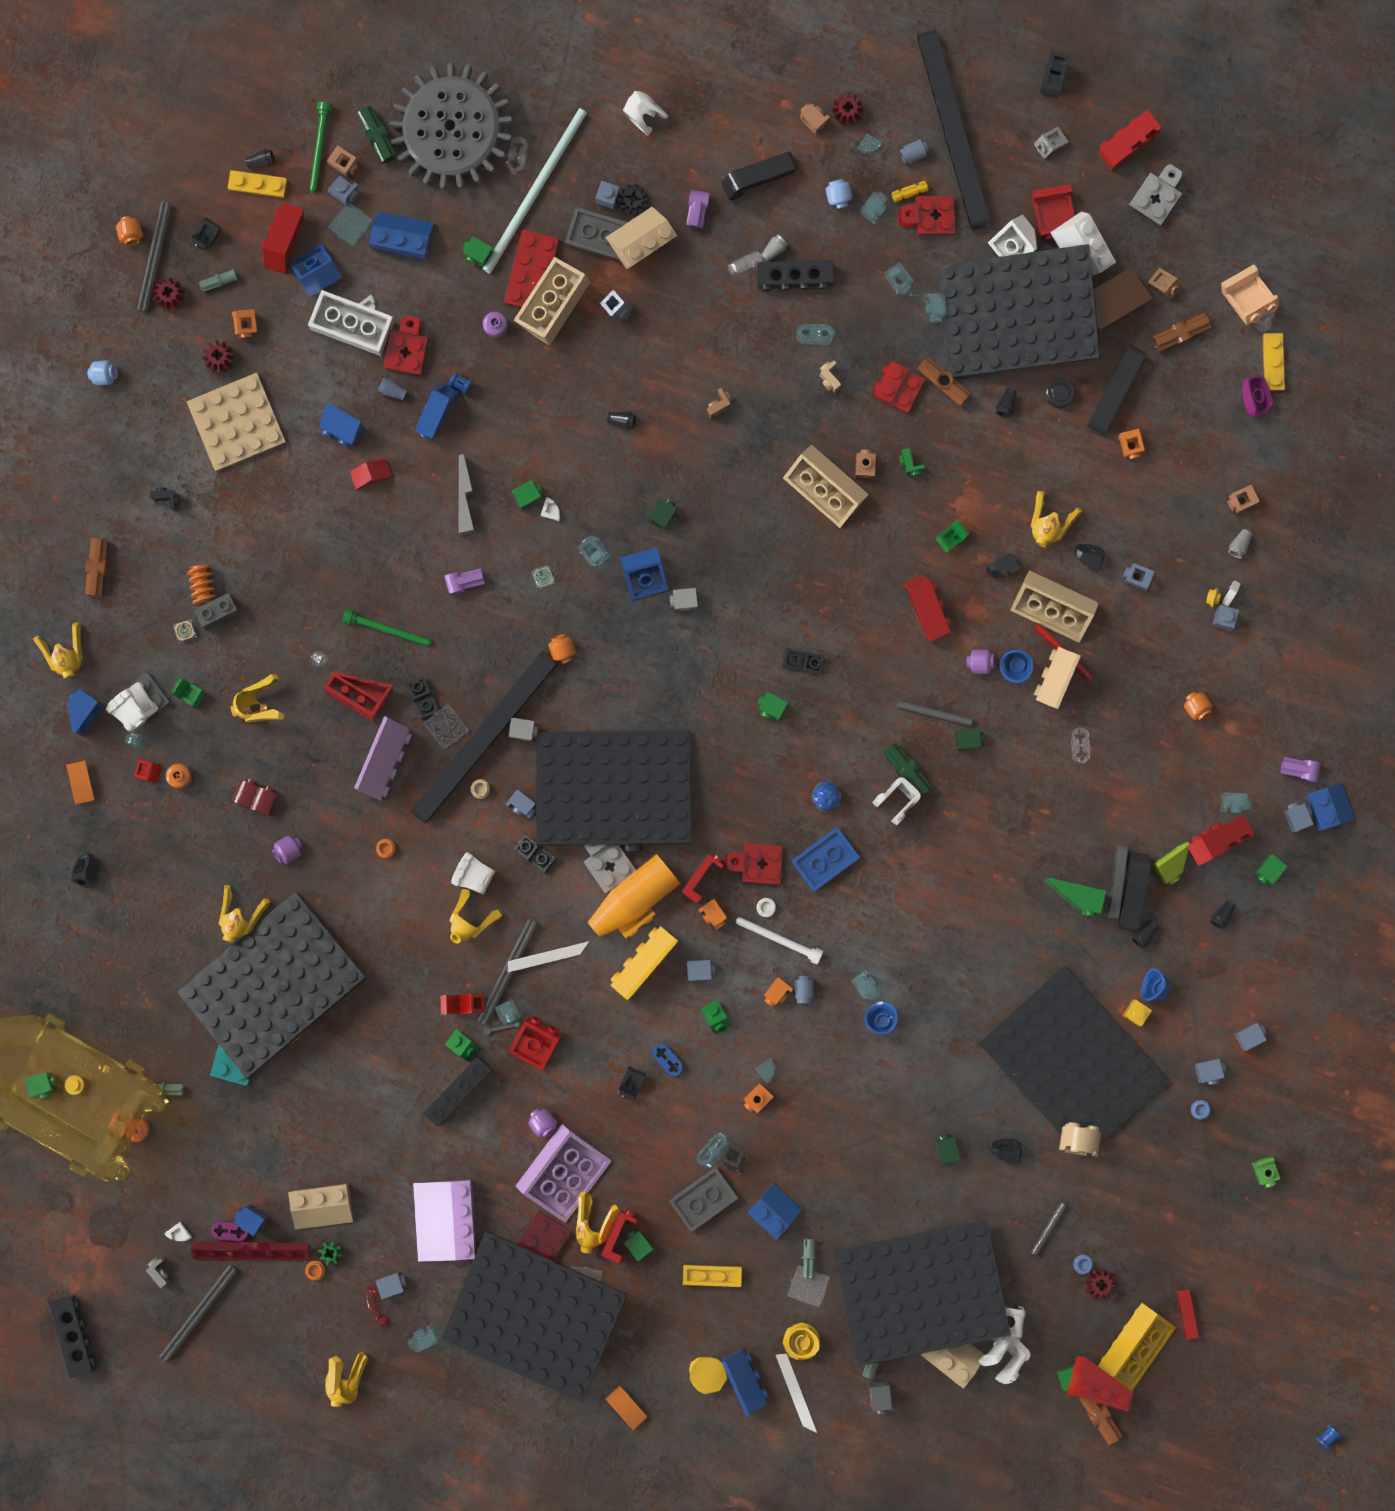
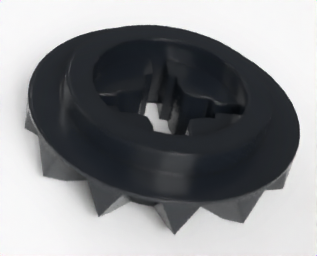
M628 184L621 189L618 195L619 206L628 214L641 213L647 207L648 194L643 187L637 184ZM635 192L636 198L639 200L634 201L631 206L630 199L626 197H632V194Z

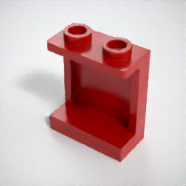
M1071 184L1034 190L1031 197L1039 239H1045V241L1054 240L1050 232L1074 217Z
M708 854L681 893L698 904L702 897L693 891L712 864L722 870L724 868L723 860L715 854L713 856Z
M627 1208L625 1211H620L601 1256L616 1263L620 1262L623 1253L614 1250L613 1246L625 1220L635 1224L638 1221L636 1212Z

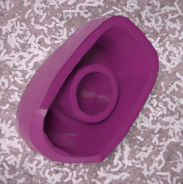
M1253 375L1243 380L1242 396L1247 414L1257 418L1265 415L1273 406L1272 396L1265 378L1262 375Z

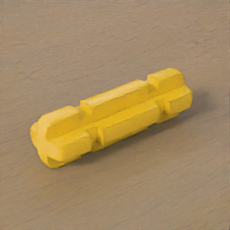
M922 181L918 185L913 184L902 188L901 191L896 190L892 192L893 201L899 202L902 201V198L907 199L919 195V192H927L928 185L926 181Z

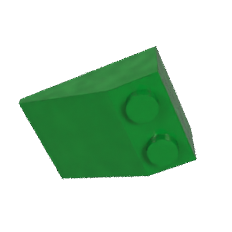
M1053 878L1045 879L1044 883L1075 909L1082 911V915L1095 917L1097 914H1101L1106 891Z

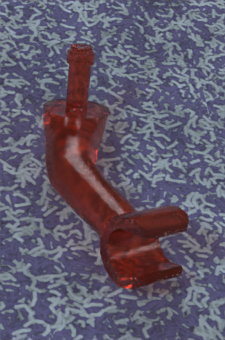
M367 1285V1308L374 1317L375 1322L383 1328L389 1324V1321L385 1314L380 1316L376 1309L377 1287L375 1285Z

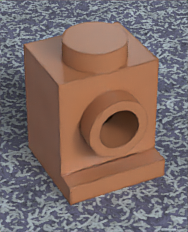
M807 103L800 110L802 112L800 119L815 135L829 123L830 117L828 114L824 117L822 109L818 106L815 107L812 103Z
M338 145L327 160L330 167H333L347 177L349 174L353 175L358 168L357 158ZM344 161L348 162L346 167L341 166Z
M860 450V453L856 454L855 478L874 479L876 454H872V450ZM863 460H868V461H869V465H868V466H864V465L862 464V461H863Z
M1252 485L1228 496L1230 500L1227 501L1231 511L1235 510L1236 513L1255 506L1260 502ZM1238 498H1242L1244 504H1240Z

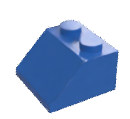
M322 244L289 263L309 297L320 293L322 289L335 284L342 278Z
M329 403L325 407L319 424L320 429L323 430L321 432L328 438L334 436L339 439L338 443L346 448L349 445L354 448L365 430L361 421Z
M657 548L620 557L632 600L668 591Z
M78 689L73 691L68 699L70 700L68 710L72 731L83 736L105 705L87 692Z
M1342 783L1305 795L1317 831L1354 819Z
M773 1183L747 1213L777 1240L802 1209Z

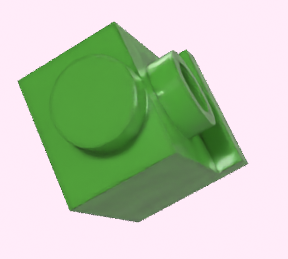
M1269 1156L1252 1162L1259 1185H1265L1267 1188L1277 1184L1276 1180H1279L1280 1177L1273 1157ZM1267 1169L1271 1171V1175L1269 1177L1265 1176V1171Z

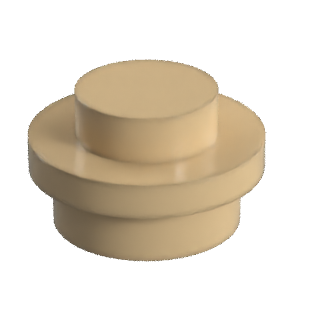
M479 779L472 783L471 793L474 797L482 799L488 796L490 786L485 780Z

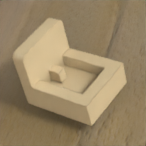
M835 360L831 363L828 361L820 368L822 370L820 377L824 380L822 382L829 391L832 389L834 393L841 388V383L830 372L837 365Z

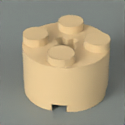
M1069 1122L1062 1127L1059 1150H1065L1066 1153L1087 1156V1153H1091L1092 1156H1098L1101 1138L1099 1127L1088 1126L1080 1128L1078 1123Z

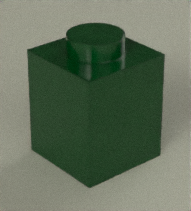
M660 499L651 513L649 521L666 530L677 512V508L674 507L675 503L669 499Z
M980 728L955 731L957 750L980 749L981 744H984L983 732L980 733Z
M949 1134L938 1136L939 1140L935 1141L940 1164L960 1160L955 1137H950Z

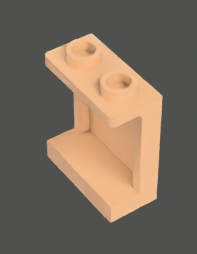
M1254 264L1221 283L1223 295L1246 326L1259 321L1267 313H1273L1279 307V297L1277 295L1273 296L1258 276V269Z

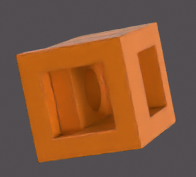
M254 309L232 312L235 335H240L241 338L252 337V333L257 332ZM242 321L246 322V328L241 327Z
M1139 429L1123 432L1118 436L1124 458L1129 457L1130 460L1141 457L1140 454L1145 449ZM1132 443L1134 449H1129L1128 444Z
M715 899L698 909L700 913L704 911L705 915L702 917L708 925L712 924L716 930L726 924L724 920L727 917Z
M777 977L764 994L766 997L764 1001L774 1008L778 1002L780 1004L783 1003L788 996L786 991L791 992L793 988Z
M759 1083L743 1099L746 1102L744 1106L751 1113L753 1111L758 1113L773 1096ZM755 1096H759L761 1098L760 1103H755L753 1101Z

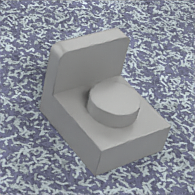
M1056 127L1041 135L1034 145L1045 159L1052 152L1064 147L1068 140L1059 127Z
M155 1257L148 1263L149 1268L146 1272L160 1288H163L169 1283L167 1279L169 1276L162 1268L158 1269L157 1267L166 1259L164 1257L160 1259Z

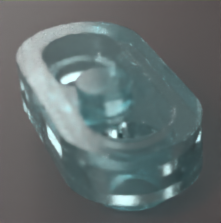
M802 324L797 328L796 337L803 344H828L834 338V330L828 324ZM804 330H808L809 335L804 336L802 332ZM825 330L828 332V335L822 336L821 332Z
M723 1133L715 1134L698 1153L697 1162L703 1168L712 1167L728 1150L730 1139Z

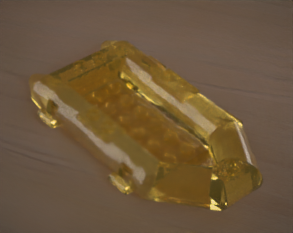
M48 1013L45 1019L38 1015L1 1017L0 1117L3 1118L4 1122L0 1120V1129L6 1131L11 1126L71 1161L68 1169L83 1178H86L90 1172L104 1181H126L131 1171L122 1157L147 1112H164L169 1105V1101L159 1085L144 1077L143 1074L146 1068L133 1060L128 1059L125 1065L64 1031L63 1028L66 1022L51 1013ZM49 1022H51L52 1024H54V1025H56V1026H58V1027L55 1028V1029L52 1028V1027H50V1026H49ZM129 1068L133 1069L138 1073L135 1075L132 1074L131 1072H129ZM43 1072H51L56 1076L58 1091L52 1093V1097L46 1099L29 1098L24 1079ZM70 1076H79L84 1081V1089L78 1095H71L65 1089V1082ZM79 1162L80 1164L84 1165V1168L78 1166L76 1163Z

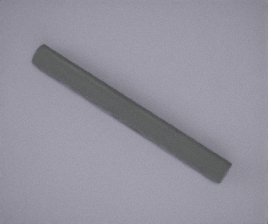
M900 700L897 702V708L968 726L972 724V718Z

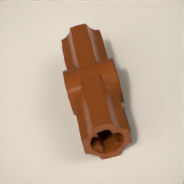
M1205 313L1188 321L1178 322L1171 326L1170 329L1153 336V344L1158 352L1176 344H1183L1191 340L1193 336L1211 328L1210 321Z
M929 357L917 368L922 375L935 385L937 390L945 393L958 406H961L971 395L949 372L944 371ZM940 378H947L949 384L946 386L939 383Z
M91 538L89 558H87L85 573L87 575L86 596L102 597L104 577H106L108 571V561L106 560L108 540Z
M1078 1398L1088 1412L1087 1415L1091 1422L1098 1428L1108 1445L1117 1442L1123 1437L1111 1419L1112 1416L1106 1406Z

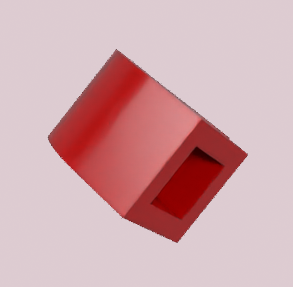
M484 993L440 995L441 1015L485 1013Z

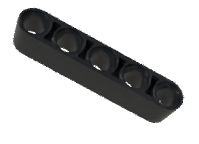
M1131 345L1128 346L1087 427L1103 435L1105 434L1146 355L1145 352Z

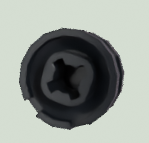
M1065 379L1053 381L1046 390V400L1055 408L1067 406L1074 396L1072 384Z

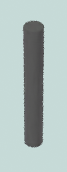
M1060 1202L1031 1250V1253L1038 1256L1067 1208L1065 1204Z

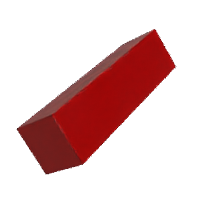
M1190 1289L1176 1290L1185 1339L1199 1338Z

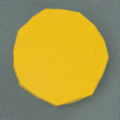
M801 1322L787 1329L784 1335L783 1345L786 1352L791 1358L796 1360L811 1359L820 1350L819 1333L806 1323Z
M699 1357L690 1364V1380L697 1391L709 1394L721 1390L727 1380V1374L720 1360L713 1357Z

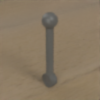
M517 1021L514 1024L495 1028L486 1027L483 1029V1033L489 1035L494 1031L514 1027L521 1028L523 1023L522 1021Z

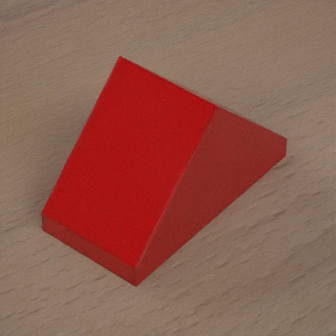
M386 459L365 462L350 471L356 490L392 478Z

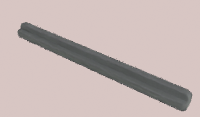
M162 201L159 209L137 307L142 312H148L172 207L169 202Z
M532 919L527 920L485 1004V1013H481L478 1018L480 1023L488 1024L514 972H508V961L521 958L537 926L536 921Z
M229 1265L160 1354V1358L167 1363L237 1273V1269L234 1266Z

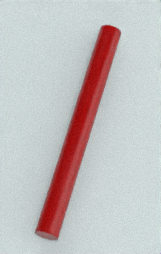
M1040 623L1034 628L1055 650L1058 647L1065 649ZM1078 661L1075 669L1089 682L1094 676Z

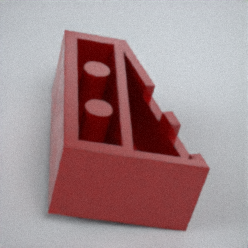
M1146 110L1143 114L1133 119L1126 128H1121L1114 134L1115 137L1111 140H1105L1100 145L1101 148L1098 155L1112 171L1154 140L1162 127L1152 114Z
M282 202L280 208L275 210L274 223H270L268 227V237L263 240L261 250H263L264 268L286 275V261L288 257H292L293 251L291 249L295 240L297 241L304 221V208Z
M922 574L903 582L902 585L907 589L910 597L909 601L915 609L916 617L926 639L930 642L951 633L949 630L951 623L948 616H944L942 612L944 605L941 599L936 597L937 587L934 581H930Z
M333 671L323 689L324 693L373 722L393 692V685L377 683L373 680L360 679Z
M1244 814L1223 825L1219 822L1192 838L1193 842L1187 847L1198 866L1229 850L1235 844L1237 845L1244 839L1254 835V832Z
M1076 1356L1067 1395L1116 1410L1129 1412L1133 1392L1086 1357Z

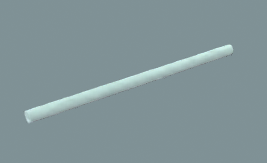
M578 109L484 265L483 270L491 274L585 118L587 112Z

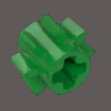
M332 1241L329 1246L324 1242L323 1246L325 1248L318 1250V1252L322 1253V1257L319 1260H327L326 1265H329L332 1260L335 1264L338 1263L336 1257L343 1256V1254L339 1253L341 1246L336 1247L334 1245L335 1241ZM328 1249L335 1251L333 1257L326 1255Z

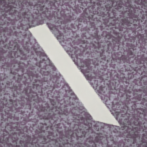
M588 942L508 961V972L580 955Z
M787 1354L776 1355L802 1425L817 1433Z

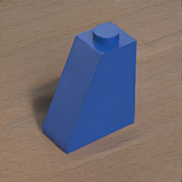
M445 383L432 390L415 429L420 432L419 434L422 437L433 438L438 434L460 392L459 390L449 387Z

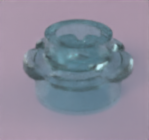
M130 732L129 735L124 736L126 738L124 743L139 748L140 743H143V740L140 739L141 736L136 733Z

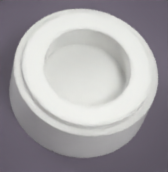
M763 898L758 902L757 912L762 917H770L775 913L776 905L772 899Z

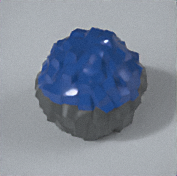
M819 782L815 789H813V794L811 795L812 802L815 803L816 808L820 811L826 812V810L841 805L842 792L833 782Z

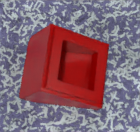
M139 759L134 778L157 783L161 765Z

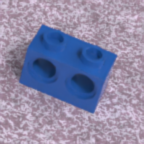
M249 1204L239 1208L234 1216L236 1218L234 1224L254 1236L260 1232L269 1216Z

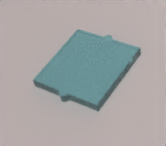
M348 202L328 228L337 234L339 239H343L353 247L373 220L365 215L362 209H358Z

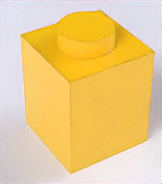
M1132 1000L1122 1016L1135 1025L1142 1026L1152 1010L1139 1001Z

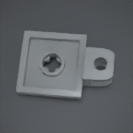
M1169 164L1164 168L1159 177L1150 173L1129 206L1161 226L1182 194L1175 189L1182 176V171ZM1173 173L1175 177L1170 178L1168 174ZM1151 195H1159L1161 202L1152 204Z
M619 845L585 846L591 857L585 860L584 864L605 894L636 871ZM608 861L609 863H615L613 872L605 870Z

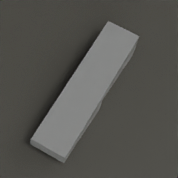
M464 454L459 455L460 536L475 532L466 497L473 494V489Z

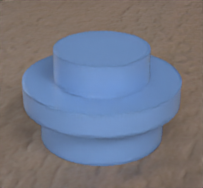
M1197 1100L1191 1106V1114L1196 1119H1205L1210 1114V1106L1206 1101Z
M1079 1255L1075 1258L1073 1266L1079 1274H1088L1093 1268V1261L1087 1255Z

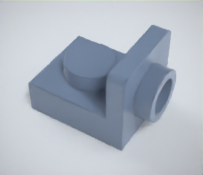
M341 176L328 188V193L344 205H347L349 201L353 202L358 196V184L354 183L352 185Z

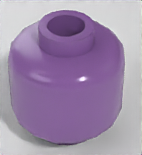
M490 312L484 317L483 328L489 337L500 338L507 332L508 322L502 313Z
M975 649L971 652V656H967V667L971 668L973 674H989L992 669H995V654H992L989 649Z
M288 835L274 843L272 852L279 863L288 864L301 856L300 848H302V845L297 838L293 839Z
M538 1108L530 1114L531 1118L528 1124L538 1137L547 1138L556 1131L557 1120L548 1109L540 1110Z

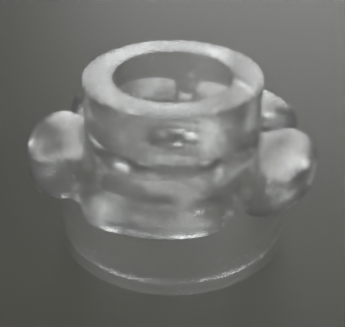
M317 650L313 653L311 657L313 666L321 668L327 663L329 656L325 653V650Z

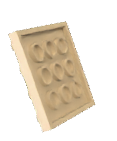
M258 373L186 401L215 472L286 444Z

